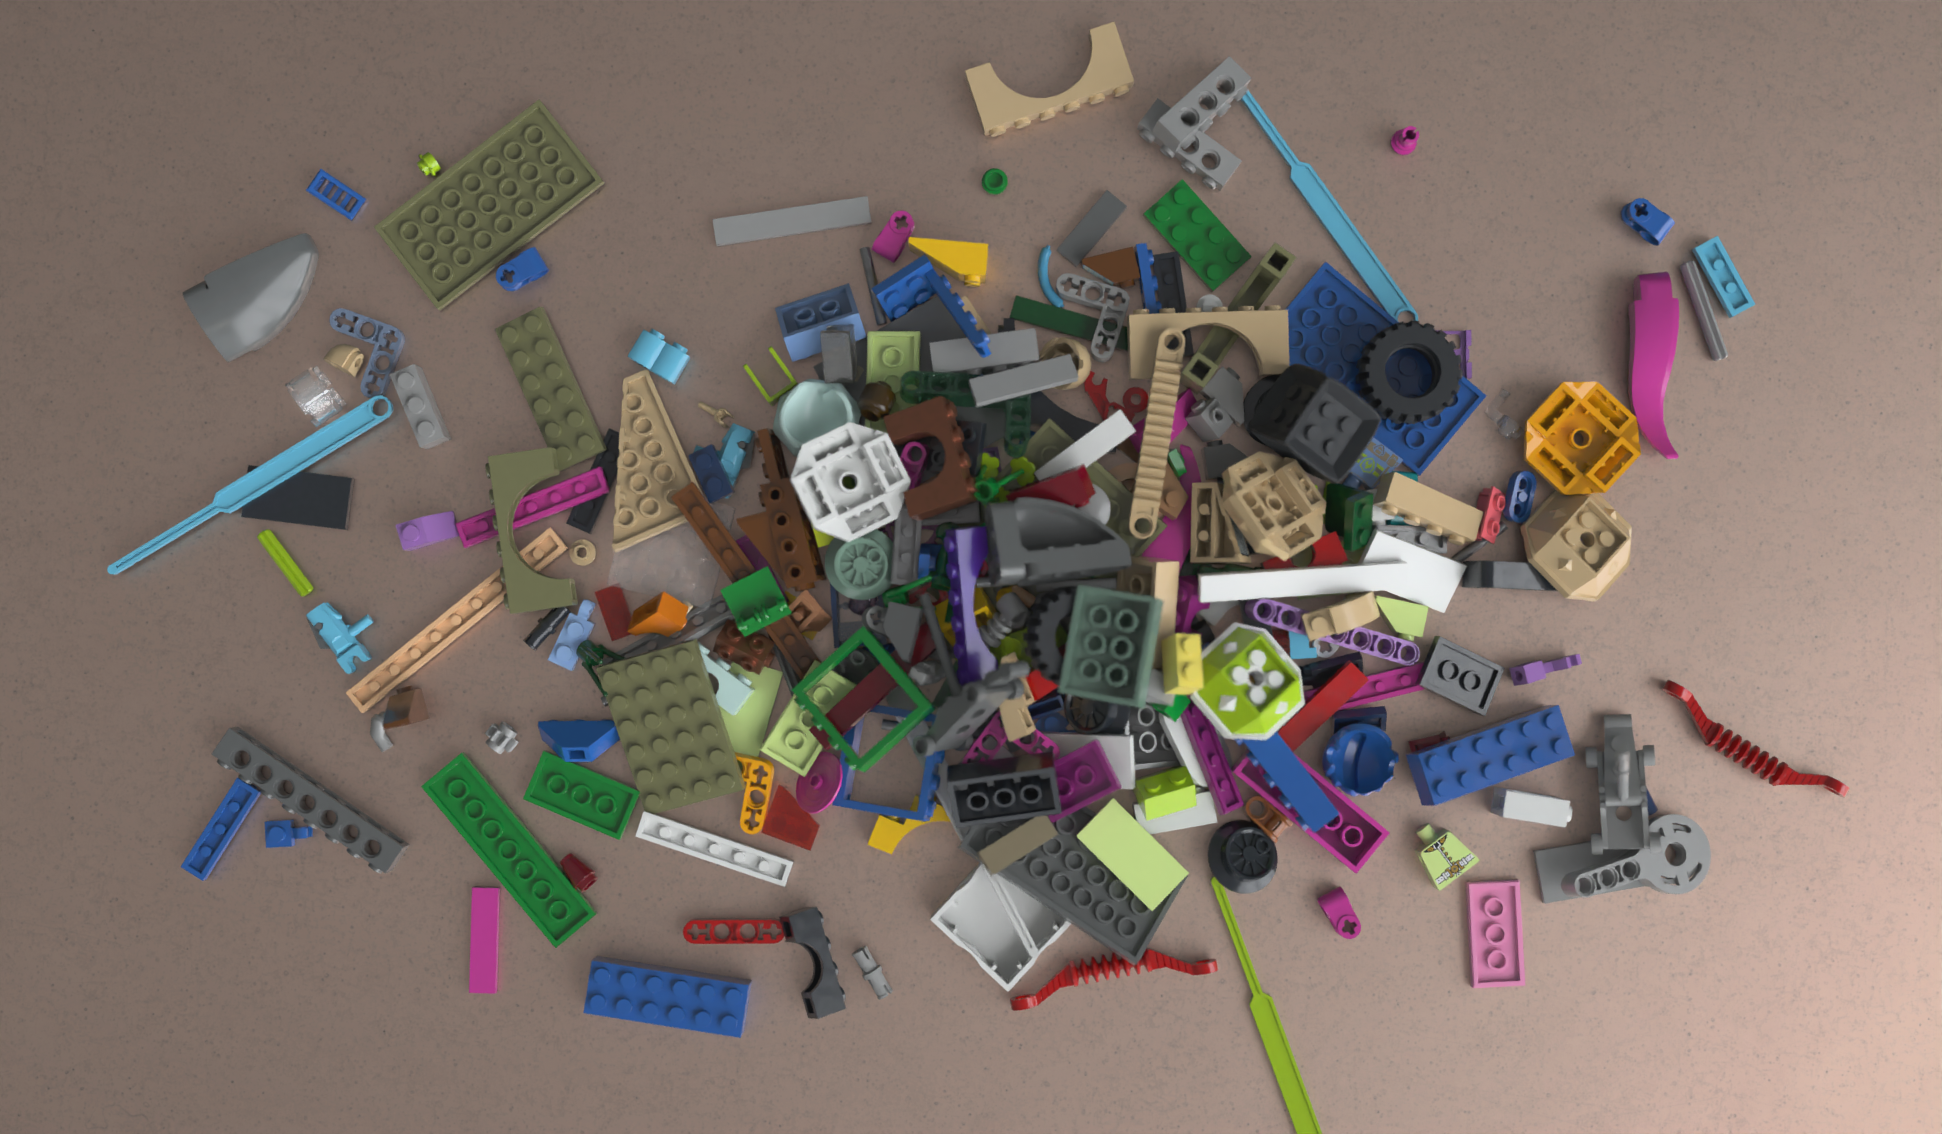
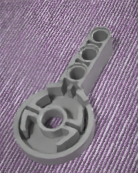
M1678 814L1659 815L1648 820L1649 832H1660L1661 853L1650 854L1649 849H1629L1626 854L1566 874L1561 881V888L1569 897L1587 898L1639 880L1644 886H1648L1661 893L1684 894L1698 887L1708 873L1711 861L1709 841L1702 828L1692 819ZM1669 844L1673 846L1676 853L1675 859L1671 864L1668 863L1665 857V850ZM1623 865L1625 866V873H1624V874H1623V871H1622ZM1601 873H1602V875H1603V880H1602V882L1600 881V874H1601ZM1578 880L1580 881V889H1579V890H1578V888H1577V882H1578Z

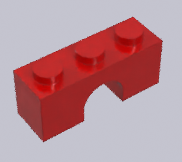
M1336 531L1322 536L1318 541L1310 545L1312 560L1306 567L1343 565L1342 563L1348 561ZM1278 556L1260 563L1261 567L1265 570L1300 568L1295 566L1289 558L1283 561Z

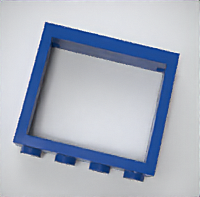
M876 705L870 712L906 718L913 711ZM930 714L923 721L932 722L933 725L936 714ZM864 717L844 735L845 740L857 754L859 753ZM841 750L842 782L832 805L923 822L930 821V817H933L934 809H936V801H933L935 790H938L940 786L941 776L938 775L939 764H942L944 761L945 750L936 751L931 756H926L917 811L851 800L855 771L845 762L844 758L847 756Z

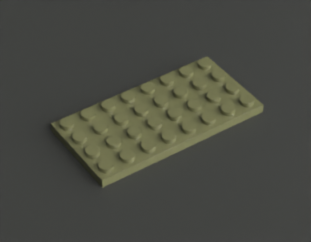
M539 99L379 222L374 228L438 310H442L601 187L604 181Z

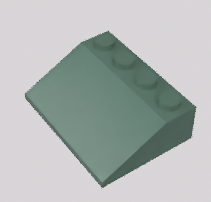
M1078 585L1059 692L1145 708L1164 601L1154 597Z

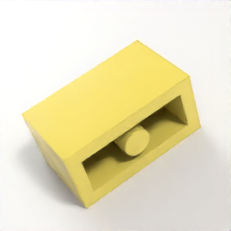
M1175 633L1162 640L1164 694L1190 695L1202 689L1203 672L1200 635Z

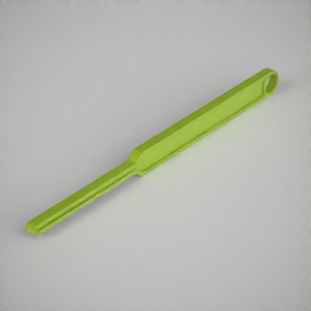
M1212 876L1210 879L1252 992L1249 1007L1296 1134H1322L1273 999L1270 995L1264 993L1260 987L1225 889Z

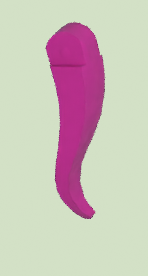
M1667 271L1640 274L1634 279V301L1628 305L1630 321L1628 394L1632 414L1637 417L1639 431L1649 444L1664 458L1678 459L1679 455L1671 445L1664 425L1663 402L1676 352L1679 330V300L1673 298L1671 278Z
M1182 444L1180 445V453L1184 458V466L1187 472L1180 476L1179 482L1189 498L1175 520L1172 521L1166 516L1163 518L1162 521L1167 524V527L1147 547L1141 556L1180 561L1179 573L1191 546L1192 483H1202L1192 449Z

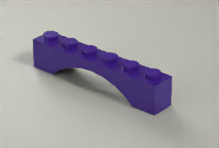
M983 526L946 529V536L944 538V547L948 552L949 562L946 566V572L951 584L949 601L953 606L951 626L955 632L956 639L954 655L958 661L956 675L962 688L968 683L986 678V673L998 669V660L990 653L981 639L973 611V593L976 578L982 563L988 555L986 527Z

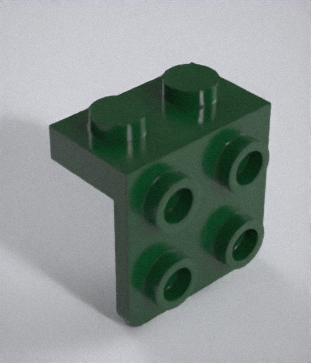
M1329 483L1326 491L1325 529L1329 533L1336 531L1337 535L1344 537L1343 549L1353 552L1367 545L1371 537L1373 493L1339 483Z

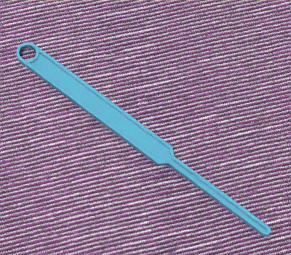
M1248 90L1241 98V101L1289 166L1290 181L1382 309L1397 321L1398 315L1403 311L1410 312L1413 315L1414 321H1418L1417 312L1310 164L1300 162Z
M377 395L216 492L213 503L109 565L107 568L108 573L117 575L217 513H232L390 417L393 412L392 401L385 396ZM379 399H383L388 403V411L382 416L376 415L373 411V405Z

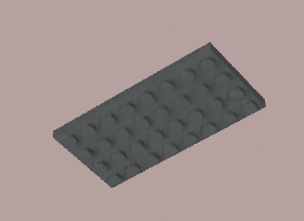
M1086 806L1053 822L1052 825L1058 835L997 872L1005 880L1132 965L1138 964L1188 877L1187 875L1151 911L1076 837L1079 831L1096 815L1095 812ZM1034 817L971 826L958 848L982 863L977 855L978 852Z

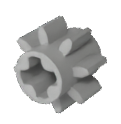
M503 721L499 726L496 723L492 724L485 732L489 737L486 744L499 754H502L504 750L508 753L511 752L519 743L514 739L518 732Z

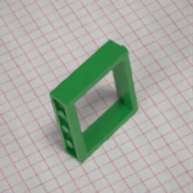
M864 626L792 689L793 693L797 696L794 698L797 705L804 711L806 709L809 710L813 715L811 718L813 724L820 731L824 729L830 737L827 738L829 743L837 751L841 749L847 757L844 760L854 771L858 769L859 771L866 772L937 709L914 681L908 677V674L872 632ZM861 643H864L918 707L867 753L860 757L809 697L807 692Z

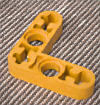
M734 752L736 759L743 765L741 774L743 780L747 782L740 826L745 833L756 834L764 827L774 777V766L765 758ZM760 765L764 766V771L768 772L762 777L761 784L756 783L759 780V772L755 771ZM751 791H761L764 795L763 802H754L750 797ZM753 809H762V811L758 810L755 814V821L759 823L752 827L751 822L747 821V819L752 816Z

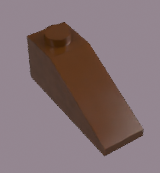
M412 685L396 689L397 695L389 697L382 726L385 730L430 719L422 689L413 690Z

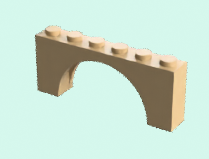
M1115 22L1089 30L1088 38L1091 49L1089 65L1084 75L1073 87L1056 96L1033 98L1014 92L1000 81L990 62L965 70V78L984 136L991 134L992 137L1001 135L1006 132V128L1012 126L1016 128L1028 126L1031 124V120L1037 118L1047 120L1054 117L1055 112L1064 109L1065 112L1077 110L1080 108V104L1086 102L1096 104L1105 100L1104 96L1113 93L1115 96L1128 93L1130 91L1129 88L1133 86L1134 79Z
M1280 305L1265 306V310L1254 311V306L1238 307V311H1228V307H1213L1212 312H1202V308H1186V313H1175V309L1167 308L1159 309V314H1149V309L1133 310V314L1127 316L1129 380L1152 378L1157 341L1164 330L1175 328L1182 332L1200 325L1220 326L1239 335L1249 345L1255 355L1259 376L1282 374L1290 366L1288 310H1281ZM1166 336L1164 345L1167 346L1175 336Z

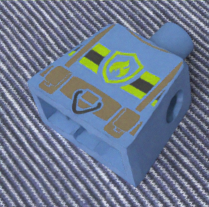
M1373 437L1357 463L1347 474L1348 477L1342 485L1359 489L1360 486L1366 490L1374 489L1380 483L1382 475L1391 473L1401 464L1403 459Z

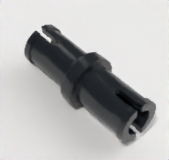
M566 607L551 609L544 618L538 620L539 624L523 641L536 651L550 634L554 635L556 632L555 628L571 611Z

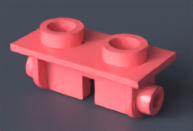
M1491 486V489L1483 488V491L1479 493L1476 509L1484 512L1476 540L1482 541L1483 538L1491 544H1495L1496 536L1500 530L1499 523L1502 510H1504L1506 504V494L1494 486Z

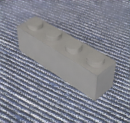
M1035 328L988 334L990 343L987 346L991 354L985 358L980 357L968 338L930 343L933 374L936 379L940 378L941 381H953L959 375L975 378L982 376V372L993 371V373L1009 370L1008 368L1040 362Z

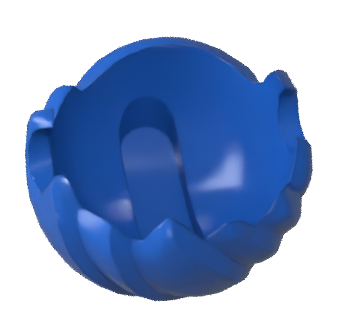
M1366 723L1350 724L1339 729L1328 740L1322 755V768L1325 776L1330 778L1334 787H1339L1343 792L1353 797L1358 795L1369 796L1373 791L1380 792L1384 784L1393 778L1395 763L1399 762V754L1392 750V741L1382 729Z

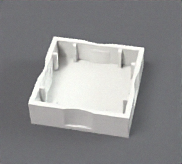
M979 863L933 912L930 920L958 946L972 954L979 965L1009 992L1034 965L1040 953L1051 943L1055 942L1071 923L999 875L1039 951L1036 957H1030L982 865Z

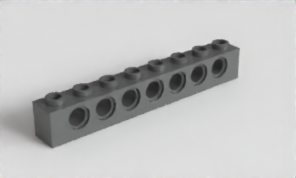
M239 727L229 728L212 752V755L218 759L217 763L229 770L231 768L239 773L238 777L248 784L254 783L260 787V792L270 799L276 798L282 802V807L292 814L298 813L304 817L303 821L305 824L314 829L320 828L326 833L325 837L336 844L340 842L347 847V852L358 859L362 857L369 862L368 866L378 873L392 871L410 845ZM242 751H246L249 755L247 764L241 761ZM265 765L271 770L269 779H266L262 774V769ZM286 780L290 781L293 786L290 794L283 787ZM307 795L312 796L314 799L312 809L308 808L305 804ZM328 810H332L336 814V821L334 823H330L327 820ZM350 825H354L358 830L356 838H352L348 833ZM372 839L379 843L380 849L378 853L370 849V841Z

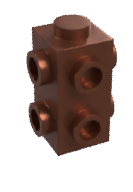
M730 619L726 621L718 634L713 648V652L717 653L722 659L730 660L740 665L744 670L760 675L764 667H770L776 655L772 653L775 642L771 641L767 636L755 632L744 637L736 622Z

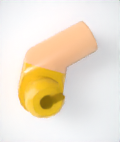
M1017 585L1000 589L996 596V601L998 602L1005 594L1015 592L1029 609L1036 599L1034 595Z

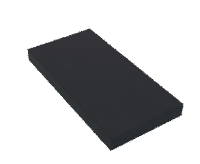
M248 465L247 473L259 466ZM298 472L242 507L241 517L348 530L354 478Z

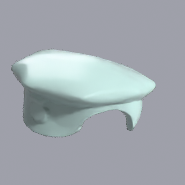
M807 379L779 398L773 431L795 457H798L803 444L849 422L859 424L861 414L857 402L842 383Z

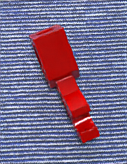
M1090 371L1089 376L1084 382V390L1102 421L1104 422L1108 419V408L1113 407V410L1119 411L1121 409L1131 423L1135 413L1116 402L1109 403L1106 397L1108 379L1103 378L1101 384L1095 385L1092 382L1095 373Z

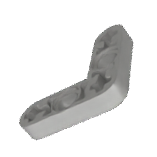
M1062 274L1056 282V292L1059 297L1102 310L1091 343L1090 353L1093 359L1098 362L1110 360L1114 354L1130 300L1128 293L1121 288L1075 274ZM1070 281L1073 288H1070L1068 292L1064 291L1063 285ZM1079 284L1083 285L1081 289V296L1077 295V289H1079ZM1096 288L1100 292L1099 298L1096 300L1088 299L1085 295L1086 290ZM1104 292H1108L1106 304L1102 303ZM1120 296L1123 303L1116 307L1113 300ZM1107 319H1112L1117 323V329L1111 332L1106 331L1103 328V322ZM1103 337L1108 338L1106 344L1108 351L1101 355L1098 353L1099 349L1095 347H1100Z

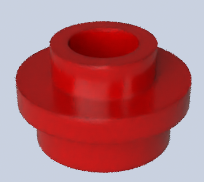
M1131 387L1123 395V405L1133 413L1142 412L1147 407L1148 394L1140 387ZM1133 395L1140 397L1141 401L1139 404L1131 402Z

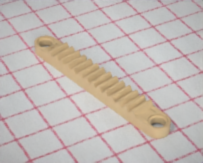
M1175 328L1164 330L1157 341L1128 522L1130 534L1137 539L1150 537L1154 533L1157 523L1185 348V337L1180 330ZM1173 335L1178 339L1179 345L1176 349L1170 350L1164 345L1166 336ZM1144 518L1148 521L1149 530L1146 533H1138L1134 524L1137 519Z

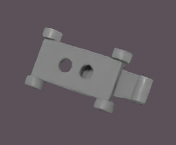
M1631 714L1604 715L1605 752L1597 751L1596 747H1585L1587 768H1598L1602 833L1591 834L1592 855H1603V850L1649 849L1650 854L1661 853L1660 832H1649L1645 766H1655L1654 745H1643V750H1635ZM1620 806L1629 807L1632 812L1631 818L1626 821L1618 819L1616 816L1617 808Z

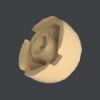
M1067 337L1053 338L1041 350L1039 357L1042 361L1070 354L1078 374V381L1053 387V389L1068 390L1077 388L1089 376L1092 366L1091 357L1086 347L1079 341Z

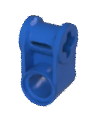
M1644 198L1635 199L1633 202L1626 204L1621 210L1622 221L1640 234L1645 241L1655 246H1659L1675 224L1669 215L1660 211Z
M532 247L523 251L511 261L501 265L496 271V280L505 290L516 291L526 284L541 278L548 273L549 269L536 247ZM507 273L513 275V282L509 283L507 281Z

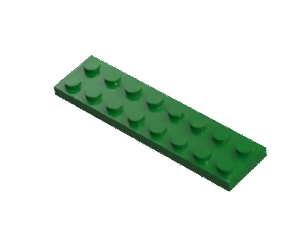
M464 752L460 753L421 786L555 948L597 914V911L582 893L574 888L567 875Z

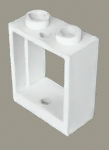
M1494 787L1490 813L1505 818L1566 828L1567 822H1570L1572 817V806H1570V801L1554 796Z

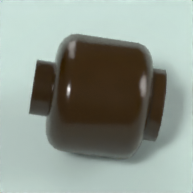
M884 381L870 382L865 385L857 402L860 414L869 421L877 422L884 420L883 417L890 414L895 404L896 396L888 383Z

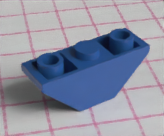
M614 720L538 721L542 741L565 762H592L620 740Z

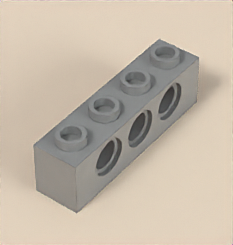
M1229 56L1157 121L1152 132L1173 153L1181 147L1186 149L1196 139L1194 135L1198 131L1204 133L1213 124L1212 119L1216 115L1221 117L1231 107L1229 103L1234 99L1239 101L1248 92L1249 89L1246 86L1252 78ZM1217 88L1223 89L1225 93H1221ZM1199 104L1206 105L1208 109H1203ZM1181 120L1188 121L1190 125H1185Z
M1157 98L1138 124L1139 135L1149 143L1154 141L1161 147L1160 151L1171 159L1175 157L1181 161V166L1191 174L1195 172L1203 178L1202 182L1207 187L1213 190L1217 188L1220 191L1242 160L1207 134L1200 131L1194 135L1196 138L1192 142L1194 151L1185 152L1180 148L1173 153L1152 132L1157 121L1171 109ZM1181 120L1185 125H1190L1188 121ZM1202 158H1212L1215 166L1213 168L1205 167L1202 164Z

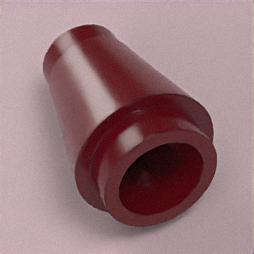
M569 853L560 861L562 868L575 889L584 892L597 881L596 871L572 853Z

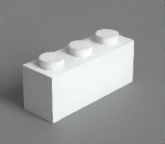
M1202 786L1195 787L1197 806L1146 821L1138 802L1132 803L1135 820L1149 834L1217 823L1214 801L1210 790H1205V787Z

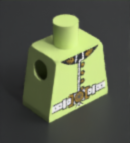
M1426 823L1416 831L1423 844L1415 852L1431 884L1439 891L1480 861L1449 830L1442 829L1436 833L1430 824Z

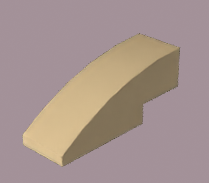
M1015 652L1001 658V664L1018 661ZM1025 677L1019 678L1024 685L1022 697L1013 700L1006 699L1000 705L1003 726L1009 742L1024 737L1036 730L1027 706L1035 700Z

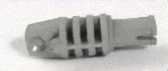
M930 660L913 666L908 677L914 679L916 685L926 686L938 683L946 676L941 662Z

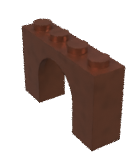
M942 396L883 417L891 442L898 446L929 436L937 437L944 446L946 459L939 476L927 484L903 492L909 517L918 521L977 501L974 495L978 491L975 486L976 481L971 477L968 468L971 467V461L967 452H964L962 445L964 435L961 428L957 427L955 419L957 417V409L952 401Z

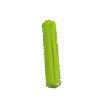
M265 529L257 535V539L301 597L309 595L314 590L313 586L272 531Z

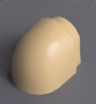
M340 344L331 348L323 360L336 369L355 377L363 363L364 355L360 353V349L354 346Z

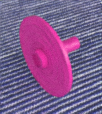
M820 752L806 776L804 777L799 774L796 784V799L804 811L808 813L821 812L837 796L843 773L841 762L836 755L830 752Z

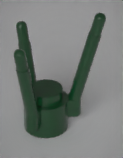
M585 640L578 646L576 654L583 661L581 665L588 671L598 689L606 697L608 693L603 690L600 679L592 666L603 663V654L617 661L625 659V657L608 650L602 644L596 645L591 640Z

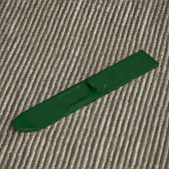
M1017 295L1010 314V318L1088 341L1093 340L1099 322L1098 318ZM1104 321L1102 324L1106 331L1111 332L1117 329V324ZM1122 326L1115 348L1128 352L1127 327ZM1103 337L1102 345L1107 344L1108 338Z

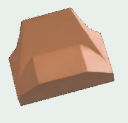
M804 590L789 606L792 612L789 616L801 633L806 631L820 632L832 620V617L822 609L807 590Z

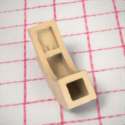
M1373 591L1354 592L1345 595L1346 599L1341 602L1301 614L1308 640L1312 641L1335 633L1340 634L1377 619L1380 613Z

